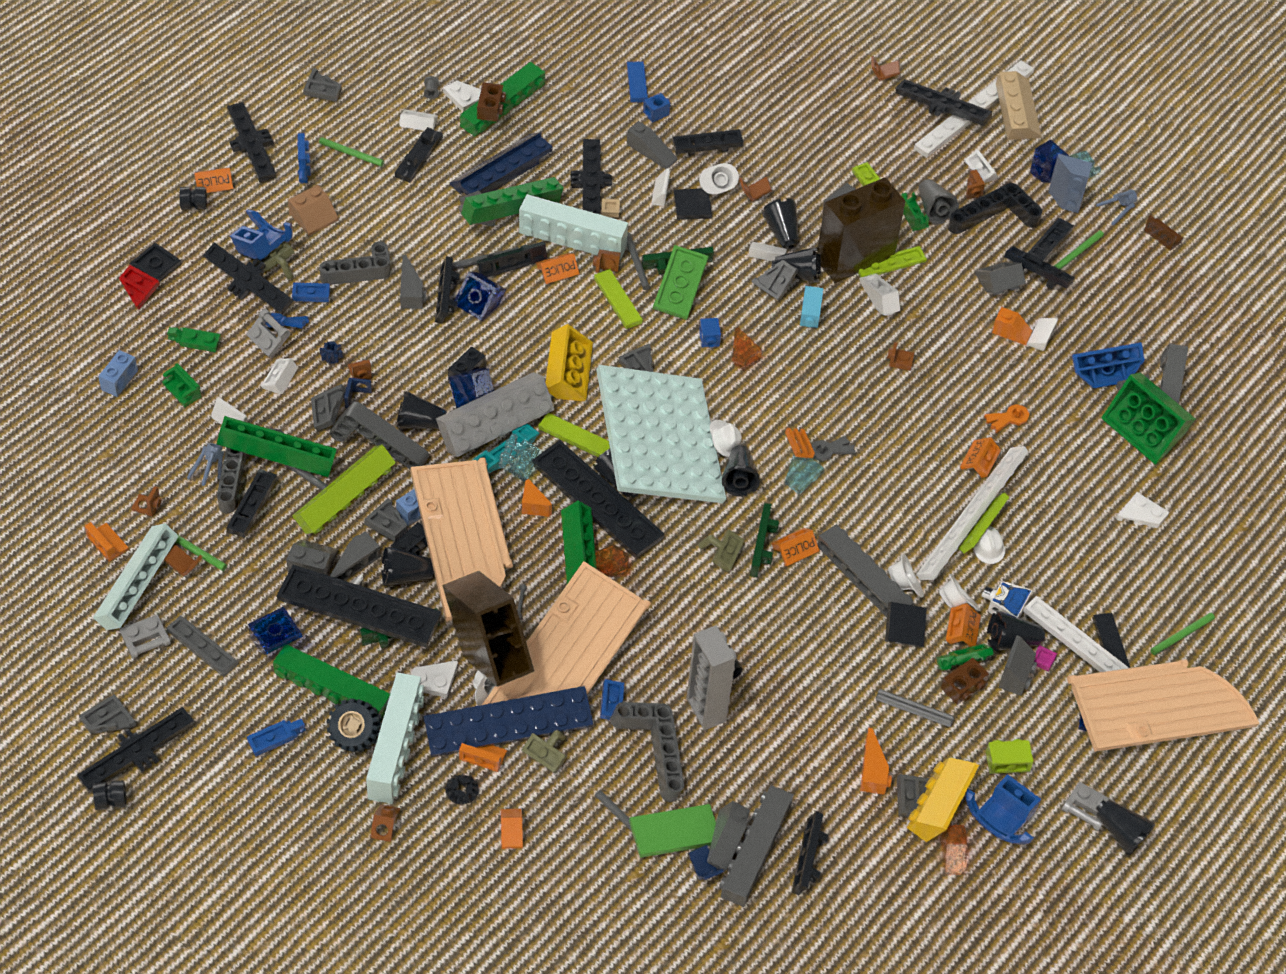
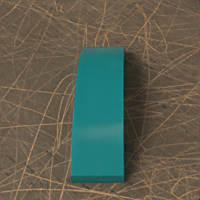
M526 423L512 431V437L492 451L488 452L485 450L472 460L478 461L480 458H485L488 472L498 470L524 452L538 437L539 432Z

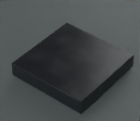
M702 188L673 190L677 220L712 218L709 193Z
M154 243L132 260L129 265L161 282L182 263L179 258L157 243Z
M888 602L885 642L919 648L924 647L927 608Z

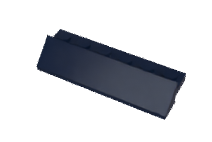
M542 132L529 134L452 180L450 185L460 194L465 193L466 195L478 190L481 194L495 191L538 165L540 158L553 151V146L542 137Z

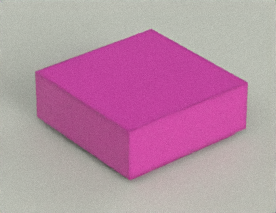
M1039 645L1035 652L1034 662H1037V667L1049 672L1058 653Z

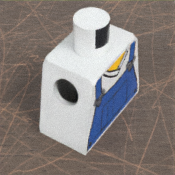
M1003 581L997 590L986 586L982 597L991 601L988 608L989 613L993 614L996 611H1002L1020 618L1030 600L1032 590Z

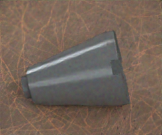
M926 179L920 183L918 190L929 221L934 224L945 223V220L950 218L951 213L959 209L956 196L931 179Z

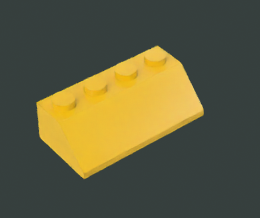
M569 324L552 332L545 383L548 392L557 399L585 401L587 399L593 342Z
M948 758L944 762L940 761L934 768V776L925 785L927 790L917 800V804H919L917 809H914L909 815L908 819L910 822L907 829L925 842L944 832L950 824L979 765L954 758Z

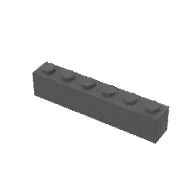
M836 524L819 535L818 548L886 618L888 602L914 605L912 598L900 589L897 582L892 581L887 576L884 569L878 567L872 557L867 555L860 545L848 536L844 529H841Z
M770 785L768 792H763L760 798V803L762 804L760 808L755 809L752 815V820L754 821L752 825L746 827L744 837L746 838L743 843L740 842L736 849V854L738 855L735 860L732 859L727 869L729 874L721 880L719 886L722 889L721 898L745 907L789 812L794 794Z

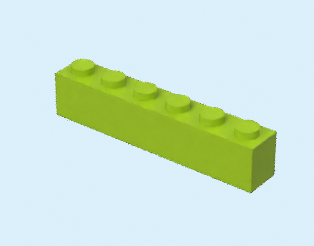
M383 444L374 446L293 514V518L305 534L320 532L324 528V523L334 520L338 516L336 514L338 511L348 508L351 505V500L361 497L365 493L364 489L375 485L379 481L377 478L388 474L392 470L391 466L396 462Z

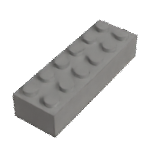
M533 372L436 418L448 453L458 457L553 411L554 407L544 377Z
M717 625L694 633L686 699L703 730L726 722L727 713H729L730 692H732L733 671H735L736 654L732 648H729L724 632H720Z

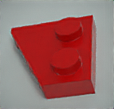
M131 265L119 277L121 284L138 310L160 285L159 280Z

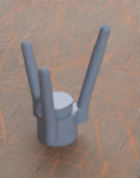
M1129 189L1113 195L1114 198L1096 204L1099 207L1119 200L1121 205L1127 206L1114 219L1111 225H1115L1131 208L1135 207L1134 202L1137 201V194L1134 190Z
M207 443V446H203L202 452L193 465L187 479H191L204 456H206L205 459L208 460L201 483L202 486L206 484L212 462H216L217 459V478L220 479L224 455L222 446L215 443Z

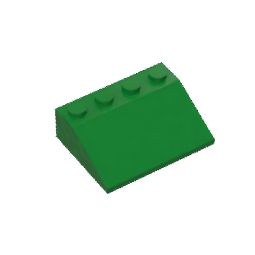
M1141 372L1130 374L1101 417L1102 420L1155 465L1186 434L1196 419Z

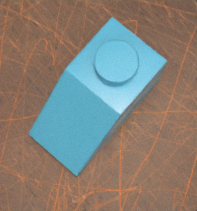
M805 286L800 326L818 328L823 288Z

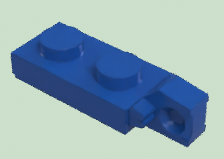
M302 719L292 723L291 721L285 722L283 720L246 738L256 757L294 740L306 729Z

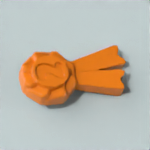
M1015 404L1008 407L1005 413L985 414L984 418L986 419V424L992 423L991 429L998 433L1009 423L1017 426L1027 423L1029 411L1026 407Z

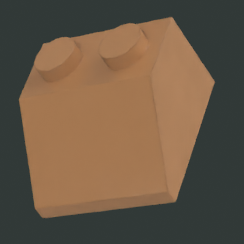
M319 185L288 199L289 214L308 236L339 221L328 195Z

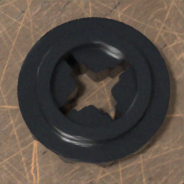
M462 773L456 776L454 774L453 778L448 779L445 792L450 801L464 805L475 800L479 793V786L477 780L473 779L472 775L468 776ZM459 783L463 787L466 786V794L461 789L458 790Z

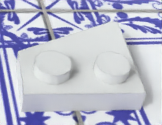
M455 81L443 87V93L462 112L479 100L481 89L460 81Z
M1136 492L1117 515L1116 519L1118 521L1123 519L1133 520L1134 524L1158 528L1168 517L1169 512Z
M458 661L413 668L411 675L421 677V685H424L423 693L447 698L458 667Z

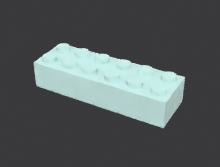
M526 195L519 209L520 234L588 252L593 255H598L600 249L621 253L620 260L627 247L628 222L531 195Z
M396 673L366 778L368 800L393 804L394 797L399 795V779H403L405 774L404 761L409 759V743L414 741V725L419 723L420 713L418 711L419 708H423L425 696H423L424 685H421L420 676Z

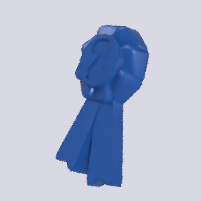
M271 313V316L281 326L303 328L306 323H309L308 316L286 317L281 313ZM268 322L265 323L268 327H272Z

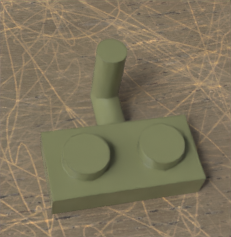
M283 241L278 248L272 250L266 258L261 260V262L266 264L263 271L270 270L276 264H279L286 278H293V274L286 262V259L295 253L293 248Z
M727 530L721 541L713 535H709L699 542L698 547L704 549L710 544L717 547L718 549L711 562L728 572L736 560L744 539L731 530Z
M555 730L546 742L532 733L521 751L552 772L557 773L567 756L554 748V745L558 740L564 741L566 735L559 730Z

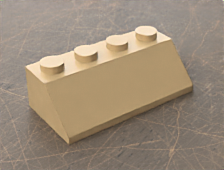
M1017 71L999 72L996 88L1007 140L1041 138L1029 79Z

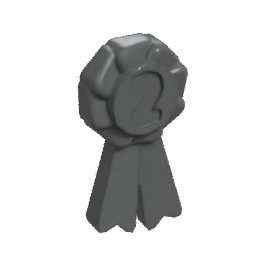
M842 436L831 443L819 440L812 444L815 452L813 459L820 460V462L830 460L833 454L854 455L856 451L854 450V445H849L850 441L846 439V436Z

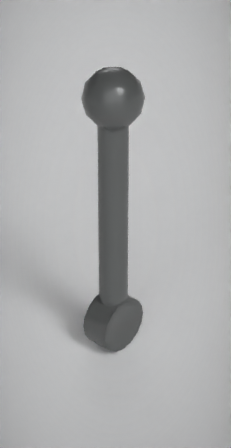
M521 584L519 587L521 591L517 612L520 620L522 619L521 608L524 591L527 589L525 584Z

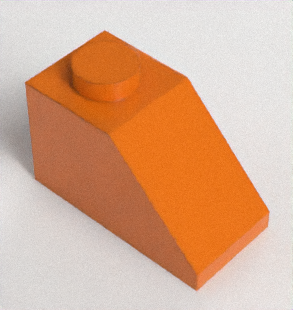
M1001 307L995 319L992 333L1026 345L1032 334V329L1019 313Z

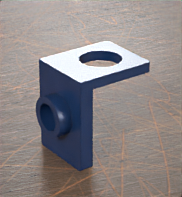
M348 379L343 397L346 409L350 406L353 392L372 393L371 380ZM357 384H365L367 388H360Z
M708 845L688 852L698 880H707L724 872L723 869H717L715 866L707 863L709 855Z

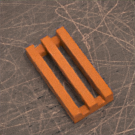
M787 428L785 434L795 457L813 458L815 452L805 430L800 429L799 432L797 428H794L793 431L791 428Z

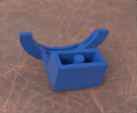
M247 209L246 213L259 229L254 230L241 226L230 235L238 253L253 259L258 258L262 260L272 250L278 248L283 241L289 242L292 239L293 228L292 223L285 222L283 224L285 231L277 229L266 222L257 211Z
M1007 774L995 787L992 796L980 809L975 801V793L970 789L966 790L965 798L970 812L990 833L1004 841L1018 845L1028 844L1034 839L1026 831L1022 835L1015 834L1034 815L1041 798Z

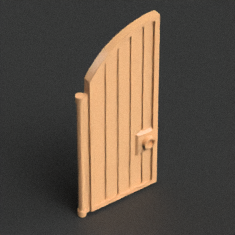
M480 458L478 461L471 460L411 467L410 470L446 621H451L452 617L442 585L480 571L501 587L506 576L504 567L507 569L513 567L485 458Z
M583 562L526 642L535 672L501 686H495L482 705L585 686L586 693L588 694L643 613L650 607L651 602L646 599L642 600L639 596L586 562Z
M1186 659L1176 662L1067 676V682L1072 685V690L1094 752L1257 727L1260 723L1249 703L1233 685L1220 675L1202 666L1187 668L1188 661Z

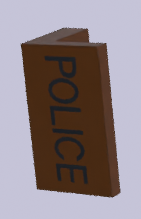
M1151 215L1148 217L1144 231L1170 251L1182 243L1183 237L1158 218L1155 219Z

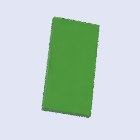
M674 245L652 309L687 320L709 256Z
M710 804L635 816L629 819L640 858L700 848L704 845L711 846L716 825Z

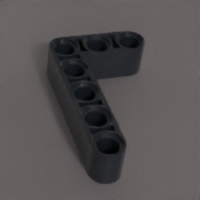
M1007 183L953 211L950 215L948 230L953 234H960L1008 208L1027 227L1035 228L1039 226L1043 211L1019 185Z

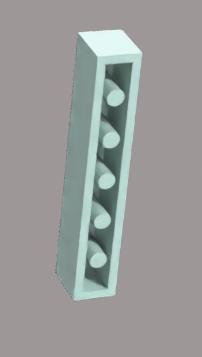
M166 523L151 526L93 616L106 630L121 628L177 540L178 535Z

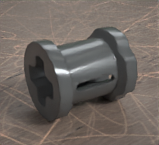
M435 76L426 77L424 79V96L428 99H435L439 95L437 89L439 79Z

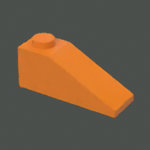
M868 727L860 791L885 795L886 787L890 788L892 775H888L889 765L874 730Z

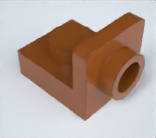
M977 169L971 170L967 179V199L983 196L985 183Z
M600 249L598 255H595L593 260V266H596L595 273H599L600 269H610L611 271L618 272L621 253Z
M894 342L893 348H889L887 359H890L889 367L911 371L914 352L897 349L898 343Z

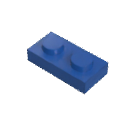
M293 282L292 299L294 301L329 302V283Z
M604 680L600 718L610 720L617 704L623 702V682Z

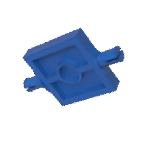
M298 133L299 182L308 183V176H311L310 165H307L310 164V152L306 153V151H309V140H305V133Z

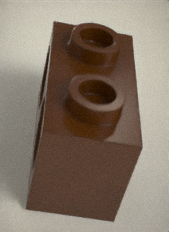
M483 82L477 105V119L498 122L499 115L503 114L502 102L505 103L506 92H503V85Z
M971 658L943 678L941 689L958 705L962 701H968L973 696V693L977 690L982 691L987 686L989 673L974 658Z

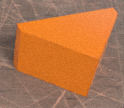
M527 479L522 498V514L551 516L552 503Z
M501 809L502 849L523 848L522 809Z

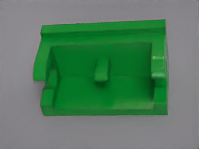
M915 192L912 193V197L907 199V193H902L901 196L905 200L903 214L912 231L929 228V217L927 214L923 215L916 202L917 196Z
M178 363L163 374L166 378L162 381L163 386L184 408L201 398L199 384Z

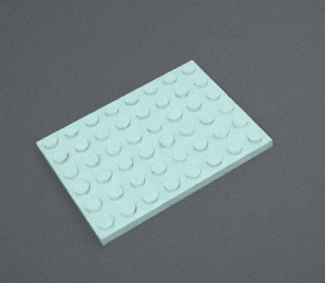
M599 365L596 370L617 490L629 493L724 503L726 495L724 486H722L717 451L710 432L711 422L702 379Z

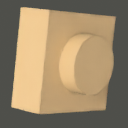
M602 199L601 215L619 218L620 200Z

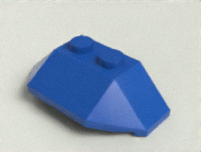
M1142 342L1072 355L1075 373L1092 388L1115 385L1118 381L1127 380L1130 374H1135L1140 365L1145 361Z

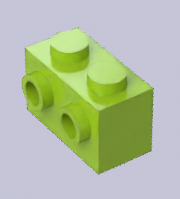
M995 740L988 743L986 758L989 774L1030 772L1033 757L1029 740Z

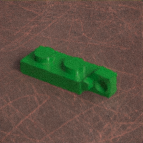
M169 327L167 332L168 340L176 341L182 347L216 352L221 340V334L180 327V329Z
M983 643L948 652L947 655L936 657L938 669L949 670L953 665H963L971 658H974L976 661H982L987 659V656L994 654L993 648Z

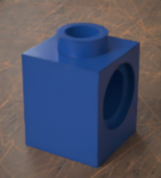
M662 93L644 100L643 113L652 123L669 116L670 101Z
M718 318L700 319L699 334L701 347L720 346L721 332Z

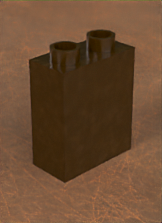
M886 177L828 200L824 204L817 254L821 256V267L834 283L858 274L860 269L865 270L871 267L873 263H881L888 260L896 252L905 200Z
M480 571L442 585L462 654L466 660L497 687L535 672L515 601L511 595Z

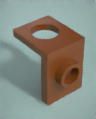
M871 56V67L879 81L900 74L899 60L879 66L875 57Z
M767 177L750 186L742 178H739L742 189L751 202L772 192Z
M370 360L348 364L352 378L366 380L372 378Z
M154 486L149 496L139 494L131 508L132 511L153 517L162 501L158 487ZM146 501L147 508H140L139 503Z
M175 545L164 558V561L185 577L203 556L199 555L194 560Z
M380 804L373 815L370 837L391 842L394 821L398 817L401 808ZM379 824L387 826L388 833L385 835L379 834L376 829Z

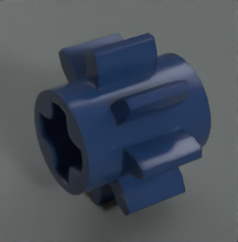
M334 341L325 342L324 348H320L321 360L326 361L328 364L338 363L339 357H343L341 344L337 345Z

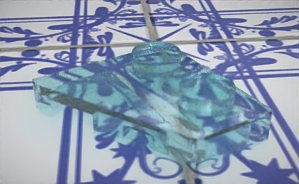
M793 454L785 484L800 494L824 473V467L812 458L795 457V454Z

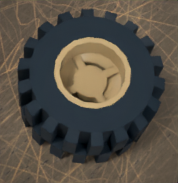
M359 699L341 701L342 704H336L334 706L335 710L329 713L331 718L327 719L326 722L329 724V727L326 729L331 734L329 736L330 740L334 741L337 747L350 752H363L364 749L372 748L371 744L377 743L376 738L379 736V730L382 725L380 723L382 718L377 713L378 710L372 707L370 703Z

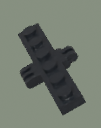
M904 79L895 88L896 94L928 105L930 108L929 113H934L935 116L947 112L982 126L992 117V111L960 100L961 92L957 91L955 93V90H950L948 87L939 92Z
M244 102L227 106L228 114L238 134L235 140L229 143L232 151L246 152L259 182L276 178V173L264 147L274 144L269 130L262 129L256 131Z
M583 139V171L573 170L570 172L571 188H582V210L600 215V189L612 185V175L600 171V139Z
M215 242L204 253L203 257L234 279L229 285L228 291L233 292L240 300H243L249 292H252L282 315L294 301L262 277L266 264L258 258L252 263L248 262L245 265Z
M181 707L141 734L137 732L132 734L129 729H126L124 732L127 738L122 733L117 735L121 741L118 743L119 748L77 774V778L88 793H91L93 791V783L108 782L132 765H135L140 773L145 771L143 763L147 768L152 767L149 761L150 758L155 764L159 762V759L153 753L155 750L194 726L195 722L187 711Z

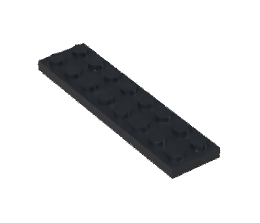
M561 440L532 460V465L572 502L575 503L579 500L589 506L592 511V520L635 559L664 538L665 533Z
M294 564L276 595L279 601L427 648L442 617L441 611Z

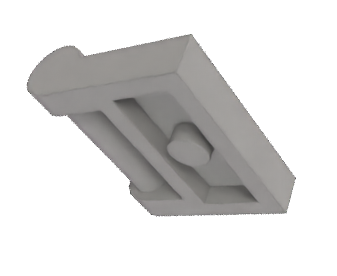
M263 309L259 313V318L246 335L268 357L273 358L289 337L290 331L287 328H283L267 309ZM266 322L278 332V337L264 325Z
M158 614L119 629L132 659L148 650L161 645L167 646L171 644ZM160 636V638H157V639L152 640V641H150V642H147V643H144V644L139 645V646H137V647H134V646H136V645H138V644H141V643H143V642L149 641V640H151V639H154V638Z
M1079 781L1065 802L1062 811L1072 813L1093 825V828L1099 831L1103 825L1099 818L1093 817L1073 804L1096 816L1098 813L1096 807L1102 800L1107 802L1110 798Z

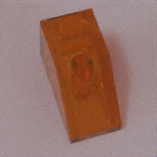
M737 327L734 334L732 361L736 366L745 371L761 360L762 349Z
M612 544L595 552L596 568L607 577H615L628 571L629 554L616 545Z
M948 825L947 829L940 836L945 875H966L967 838L965 825Z

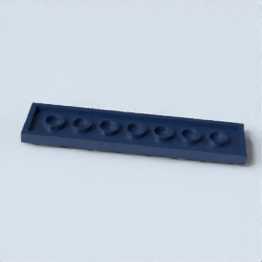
M585 686L424 716L431 757L457 753L462 743L480 748L529 739L532 733L541 737L552 735L555 730L568 732L593 727Z

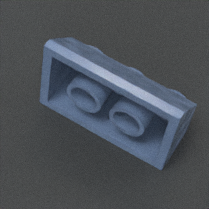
M1058 154L1048 192L1061 209L1079 212L1093 163Z

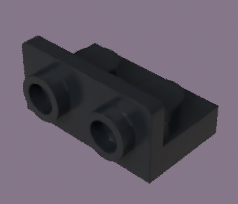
M417 522L397 539L391 547L420 555L421 551L428 547L423 525Z

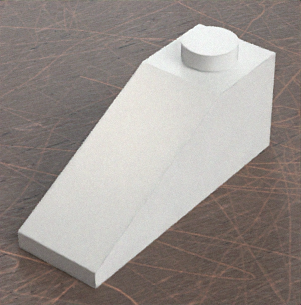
M877 274L859 278L861 285L876 310L886 316L900 311L898 290Z

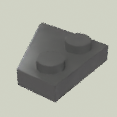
M313 68L303 92L306 96L337 102L342 88L341 84L331 80L327 75H321L318 73V69Z
M781 260L758 278L752 279L751 282L777 300H781L799 269L787 261Z
M649 343L619 356L618 361L623 368L653 372L651 345Z
M342 384L311 398L313 423L317 431L335 423L346 391V387Z
M389 498L364 519L366 526L393 541L399 539L407 531V524L400 517L398 510L394 509Z
M115 694L79 715L80 721L90 734L137 726L136 721Z
M899 774L896 777L898 816L909 817L911 812L917 809L919 805L917 800L927 790L925 785L930 778Z

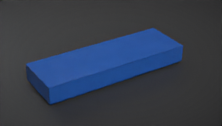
M627 62L630 102H644L647 99L644 62Z

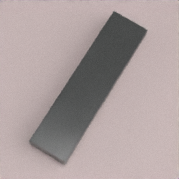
M182 615L166 627L169 634L221 676L225 677L238 665V661Z

